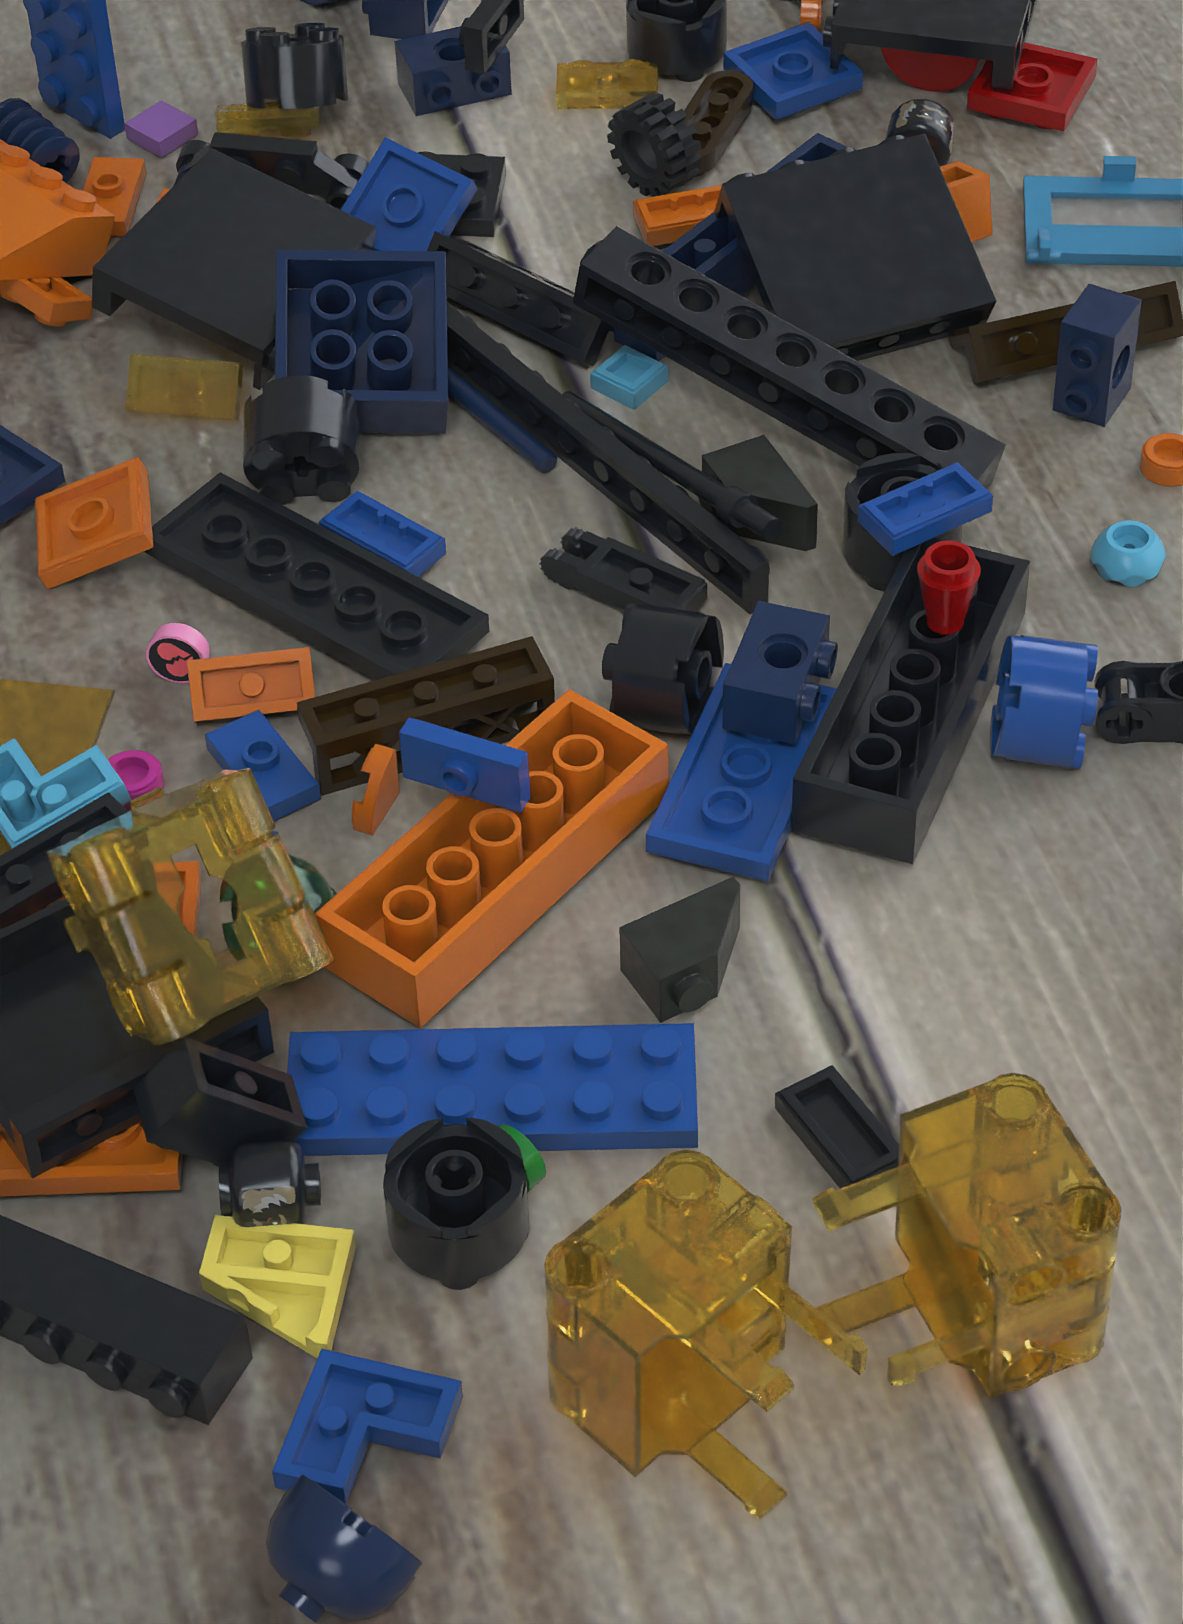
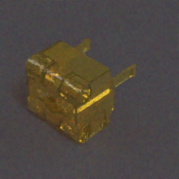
M250 768L242 770L225 769L169 794L164 793L162 787H159L131 800L130 808L132 811L97 826L82 836L47 852L57 883L75 913V916L64 919L63 924L76 952L86 950L93 953L106 982V988L113 1007L123 1026L132 1037L135 1035L151 1041L153 1045H160L181 1038L199 1029L210 1019L284 983L310 975L325 967L334 959L309 901L303 900L306 894L279 832L271 831L276 825ZM195 845L208 875L219 877L234 890L238 901L237 918L231 927L242 951L227 948L214 954L208 939L199 938L187 931L180 920L178 911L180 896L185 886L171 855Z
M1018 1073L999 1075L989 1082L901 1114L898 1167L838 1190H834L833 1187L826 1189L812 1198V1204L829 1232L896 1206L895 1240L910 1263L907 1272L811 1309V1316L826 1342L844 1339L846 1338V1333L916 1307L933 1335L934 1340L888 1357L887 1379L891 1385H908L914 1382L915 1374L949 1362L974 1370L990 1399L1007 1392L1025 1389L1044 1377L1074 1365L1088 1362L1098 1356L1104 1347L1122 1208L1118 1198L1112 1193L1047 1095L1045 1088L1036 1079L1026 1074Z
M682 1150L672 1152L663 1157L655 1167L572 1234L555 1244L547 1253L544 1263L548 1392L550 1401L557 1411L570 1419L634 1477L639 1475L661 1455H688L744 1504L745 1510L759 1519H762L787 1496V1491L716 1430L750 1400L754 1401L765 1412H768L794 1389V1383L778 1366L774 1368L768 1363L785 1348L786 1317L788 1316L858 1375H861L866 1370L867 1347L856 1332L851 1336L847 1335L788 1286L792 1226L767 1201L750 1193L719 1168L710 1157L700 1152Z

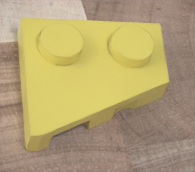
M215 1215L199 1271L202 1290L315 1358H318L321 1349L332 1351L356 1249L354 1230L296 1223L241 1227L234 1222L231 1216Z

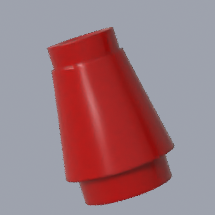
M940 541L934 543L926 550L925 555L918 563L917 570L927 616V625L932 631L947 635L956 633L963 627L981 568L974 552L967 545L958 541Z

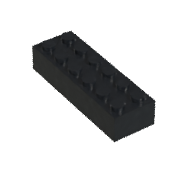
M934 537L904 551L793 777L792 832L914 864L997 678L1005 640L1008 635H1016L1025 615L1030 568L1029 560L968 546L972 549L976 560L979 562L981 568L980 576L964 619L963 627L956 633L945 635L932 631L927 625V616L917 566L931 545L946 540Z

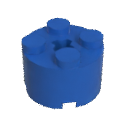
M1027 635L1007 636L996 679V685H999L997 706L993 705L990 726V753L992 756L1003 757L1005 760L1072 769L1081 768L1085 750V733L1080 732L1081 725L1093 726L1097 710L1098 690L1086 687L1087 681L1092 682L1094 679L1098 658L1097 645Z

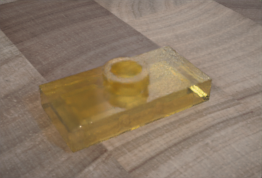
M130 354L125 410L130 412L239 421L244 365L237 362Z

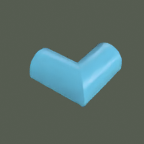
M15 738L0 746V833L11 849L108 792L122 806L131 801L124 782L97 745L43 776L39 774Z

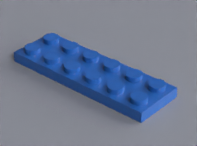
M694 1023L290 1032L287 1073L292 1075L307 1128L294 1141L301 1146L304 1156L388 1154L391 1147L404 1133L423 1122L443 1118V1126L453 1124L466 1125V1117L483 1119L497 1126L501 1124L509 1125L525 1135L538 1151L698 1148Z

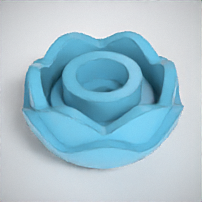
M1126 520L1108 526L1097 536L1093 543L1090 557L1091 562L1096 564L1097 571L1104 580H1114L1128 587H1137L1146 580L1153 579L1158 575L1164 560H1166V550L1159 535L1154 530L1141 522Z

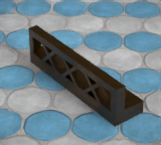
M1176 281L1122 292V294L1142 300L1136 347L1183 336V316ZM1074 303L948 331L951 348L965 345L973 383L1057 365L1061 321Z
M533 636L297 702L298 719L312 749L315 780L319 783L321 796L368 783L370 774L362 772L361 769L371 748L375 744L392 748L400 740L399 732L409 717L448 729H453L459 722L475 718L479 721L470 730L462 733L499 744L511 741L555 702L554 677ZM537 700V711L514 718L508 716L518 705ZM401 750L396 751L398 774L403 773ZM354 752L361 754L352 764L331 770L330 759Z

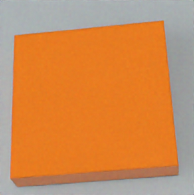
M139 457L35 498L38 577L47 589L154 548L148 470Z

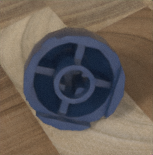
M301 1474L293 1487L290 1486L283 1495L269 1522L266 1540L269 1561L280 1577L288 1582L279 1596L315 1623H317L325 1610L331 1615L346 1621L366 1620L389 1609L407 1590L415 1579L414 1574L422 1565L418 1558L374 1524L368 1523L353 1512L352 1508L303 1474Z

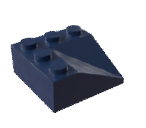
M276 249L275 379L288 376H313L327 380L328 389L342 396L343 389L352 394L358 405L359 433L446 434L448 411L446 252Z

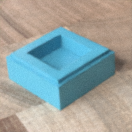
M626 345L622 346L590 373L591 389L634 410L669 381L667 365Z

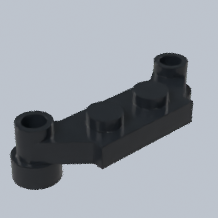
M214 132L211 143L202 140H191L183 145L176 162L178 175L174 185L212 148L306 194L318 195L325 199L327 204L341 210L369 163L361 156L350 153L341 154L333 160L318 150L317 141Z

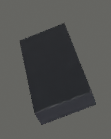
M833 1065L775 1093V1109L850 1202L909 1173L910 1157Z

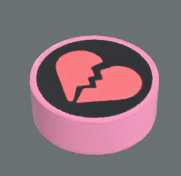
M168 623L160 626L154 632L146 649V659L151 669L161 678L178 684L189 683L187 660L210 658V646L205 637L196 629L181 623Z

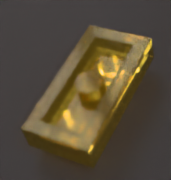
M635 59L623 62L577 60L571 63H557V109H623L646 95L652 93L653 96L658 93L657 64Z
M265 102V108H250L246 104L218 105L215 111L216 128L219 133L229 132L230 134L260 136L261 130L280 129L281 137H305L311 135V128L320 127L321 108L314 106L313 108L280 109V104L277 102Z

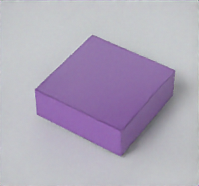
M159 101L124 123L127 139L161 158L198 135L197 120L163 101Z

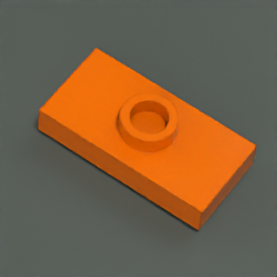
M93 157L82 191L95 196L98 205L115 215L110 237H123L130 229L147 174L145 159Z
M722 185L634 200L633 217L643 240L651 246L675 242L714 212Z

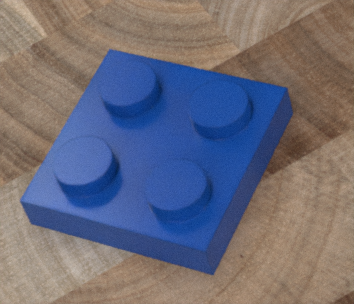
M810 22L723 52V70L738 71L749 76L753 82V98L775 120L792 116L799 111L827 101L836 100L841 96L862 89L863 71L844 54L838 69L830 68L831 48L823 47V34Z
M385 137L341 210L377 227L374 251H427L435 231L447 235L451 234L478 188L472 179Z

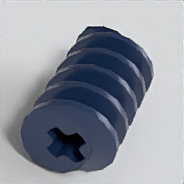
M9 98L0 103V139L9 145L28 151L31 160L42 167L59 172L63 176L62 181L67 183L75 173L80 160L79 148L75 141L67 137L62 130L54 127L50 120L44 118L28 102L20 98Z

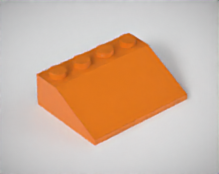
M1 139L0 281L93 275V266L106 254L115 215L98 205L96 197L92 194L74 189L62 181L63 176L59 172L42 167L31 160L28 151L9 145Z

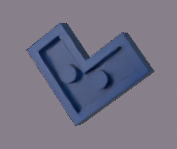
M321 1349L272 1471L275 1488L288 1490L290 1486L293 1487L301 1474H303L346 1504L370 1442L441 1459L463 1398L462 1381Z

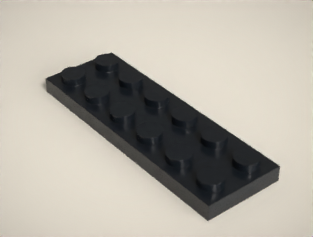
M221 472L152 526L154 548L144 551L146 554L375 680L463 656L490 632L489 616L487 613Z

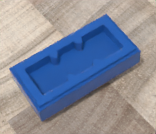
M956 462L859 505L858 522L894 556L992 512L993 495L963 466Z
M356 491L319 521V525L417 577L446 554L445 538L359 491Z
M260 710L205 734L207 750L265 824H269L321 799L319 783Z
M410 717L400 730L403 778L440 788L457 796L470 797L519 813L523 811L530 799L528 752Z

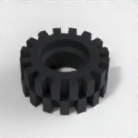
M652 93L616 112L612 116L614 119L608 123V128L612 132L607 134L608 143L615 145V148L610 151L612 158H619L622 164L617 167L621 175L628 173L630 176L628 184L633 189L640 185V193L644 196L651 194V197L666 195L692 180L700 171L697 167L702 165V157L696 154V152L701 150L700 141L693 140L692 134L696 133L694 125L687 126L684 119L688 115L684 110L675 111L676 102L671 98L664 100L663 94L659 93L653 96Z

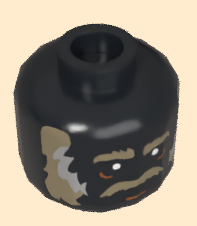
M927 99L910 100L901 104L892 113L885 139L897 135L908 138L925 133L938 165L941 167L948 164L952 153L956 133L954 119L949 111L937 102Z
M292 1140L238 1144L233 1149L229 1162H219L221 1216L233 1217L234 1222L241 1227L293 1223L305 1224L308 1206H321L319 1163L305 1164V1157L301 1146Z

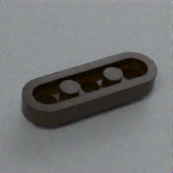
M723 70L708 75L684 110L688 115L684 122L687 126L694 125L696 133L692 134L693 140L700 141L701 150L696 152V154L702 157V165L697 167L700 170L697 176H701L715 167L753 105V82L744 73Z

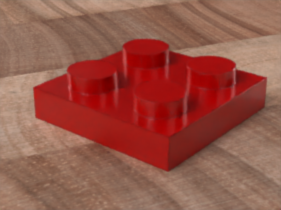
M1025 42L1012 91L991 88L993 61L987 60L968 90L967 109L986 113L994 118H1008L1034 124L1042 129L1065 131L1096 77L1098 58Z

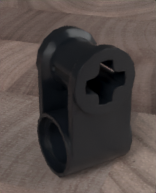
M1117 661L1103 666L1097 672L1094 687L1098 690V697L1101 699L1102 707L1098 710L1096 716V726L1098 733L1104 739L1119 744L1135 742H1175L1183 744V661L1175 663ZM1124 678L1127 680V693L1121 694V679ZM1125 711L1126 725L1121 726L1119 712Z

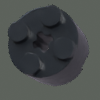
M626 0L627 51L630 65L636 70H649L661 74L675 75L678 80L684 82H693L701 79L704 76V70L716 64L723 57V52L726 51L727 0Z
M324 23L294 25V34L276 32L274 27L246 29V40L241 42L246 105L250 108L265 109V99H277L280 109H303L336 104V98L343 101L348 100L344 36L339 34V29L334 27L325 28Z
M288 376L274 379L264 384L262 394L253 401L250 395L244 405L243 470L248 481L259 490V493L281 505L291 502L293 497L319 496L321 499L329 502L346 499L351 493V484L359 473V409L352 394L343 389V396L329 390L328 381L318 377Z
M892 453L864 462L857 468L856 478L851 483L848 481L845 488L843 550L849 563L858 572L866 576V583L870 587L880 591L886 590L904 551L892 556L858 522V506L947 467L946 465L938 462L936 469L920 464V455ZM962 525L935 538L961 542Z
M633 602L628 603L623 614L622 631L618 644L609 643L605 648L602 659L603 679L612 681V699L609 711L640 729L692 735L714 688L709 686L712 667L723 668L724 640L719 619L716 616L705 615L697 611Z
M466 1117V1125L453 1124L443 1126V1118H439L413 1127L404 1133L391 1147L385 1163L383 1181L388 1233L393 1249L408 1267L423 1276L440 1280L449 1289L463 1290L475 1285L479 1278L486 1277L500 1270L518 1254L530 1230L526 1171L521 1150L516 1141L506 1131L483 1119Z

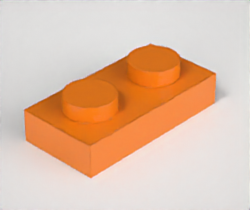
M61 277L0 281V295L4 299L19 303L33 312L34 318L40 323L62 327L69 321L90 320L93 309L92 298Z
M310 647L187 660L194 722L243 717L257 710H260L262 714L297 711V702L315 697Z

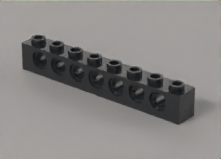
M616 226L580 263L572 302L574 305L860 467L864 462L886 454L910 453L920 455V464L936 469L938 462L946 466L958 462L986 489L992 484L1006 444Z

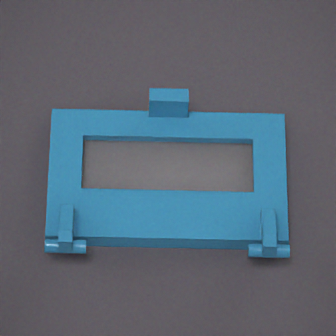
M1104 156L1102 177L1024 176L1025 263L1183 267V179L1135 178L1136 157Z

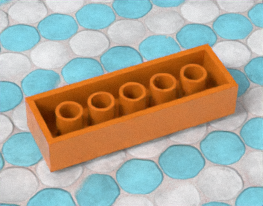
M568 689L506 744V746L528 752L530 799L523 811L519 813L470 797L449 794L315 913L321 966L421 1029L659 807L669 785L667 743Z

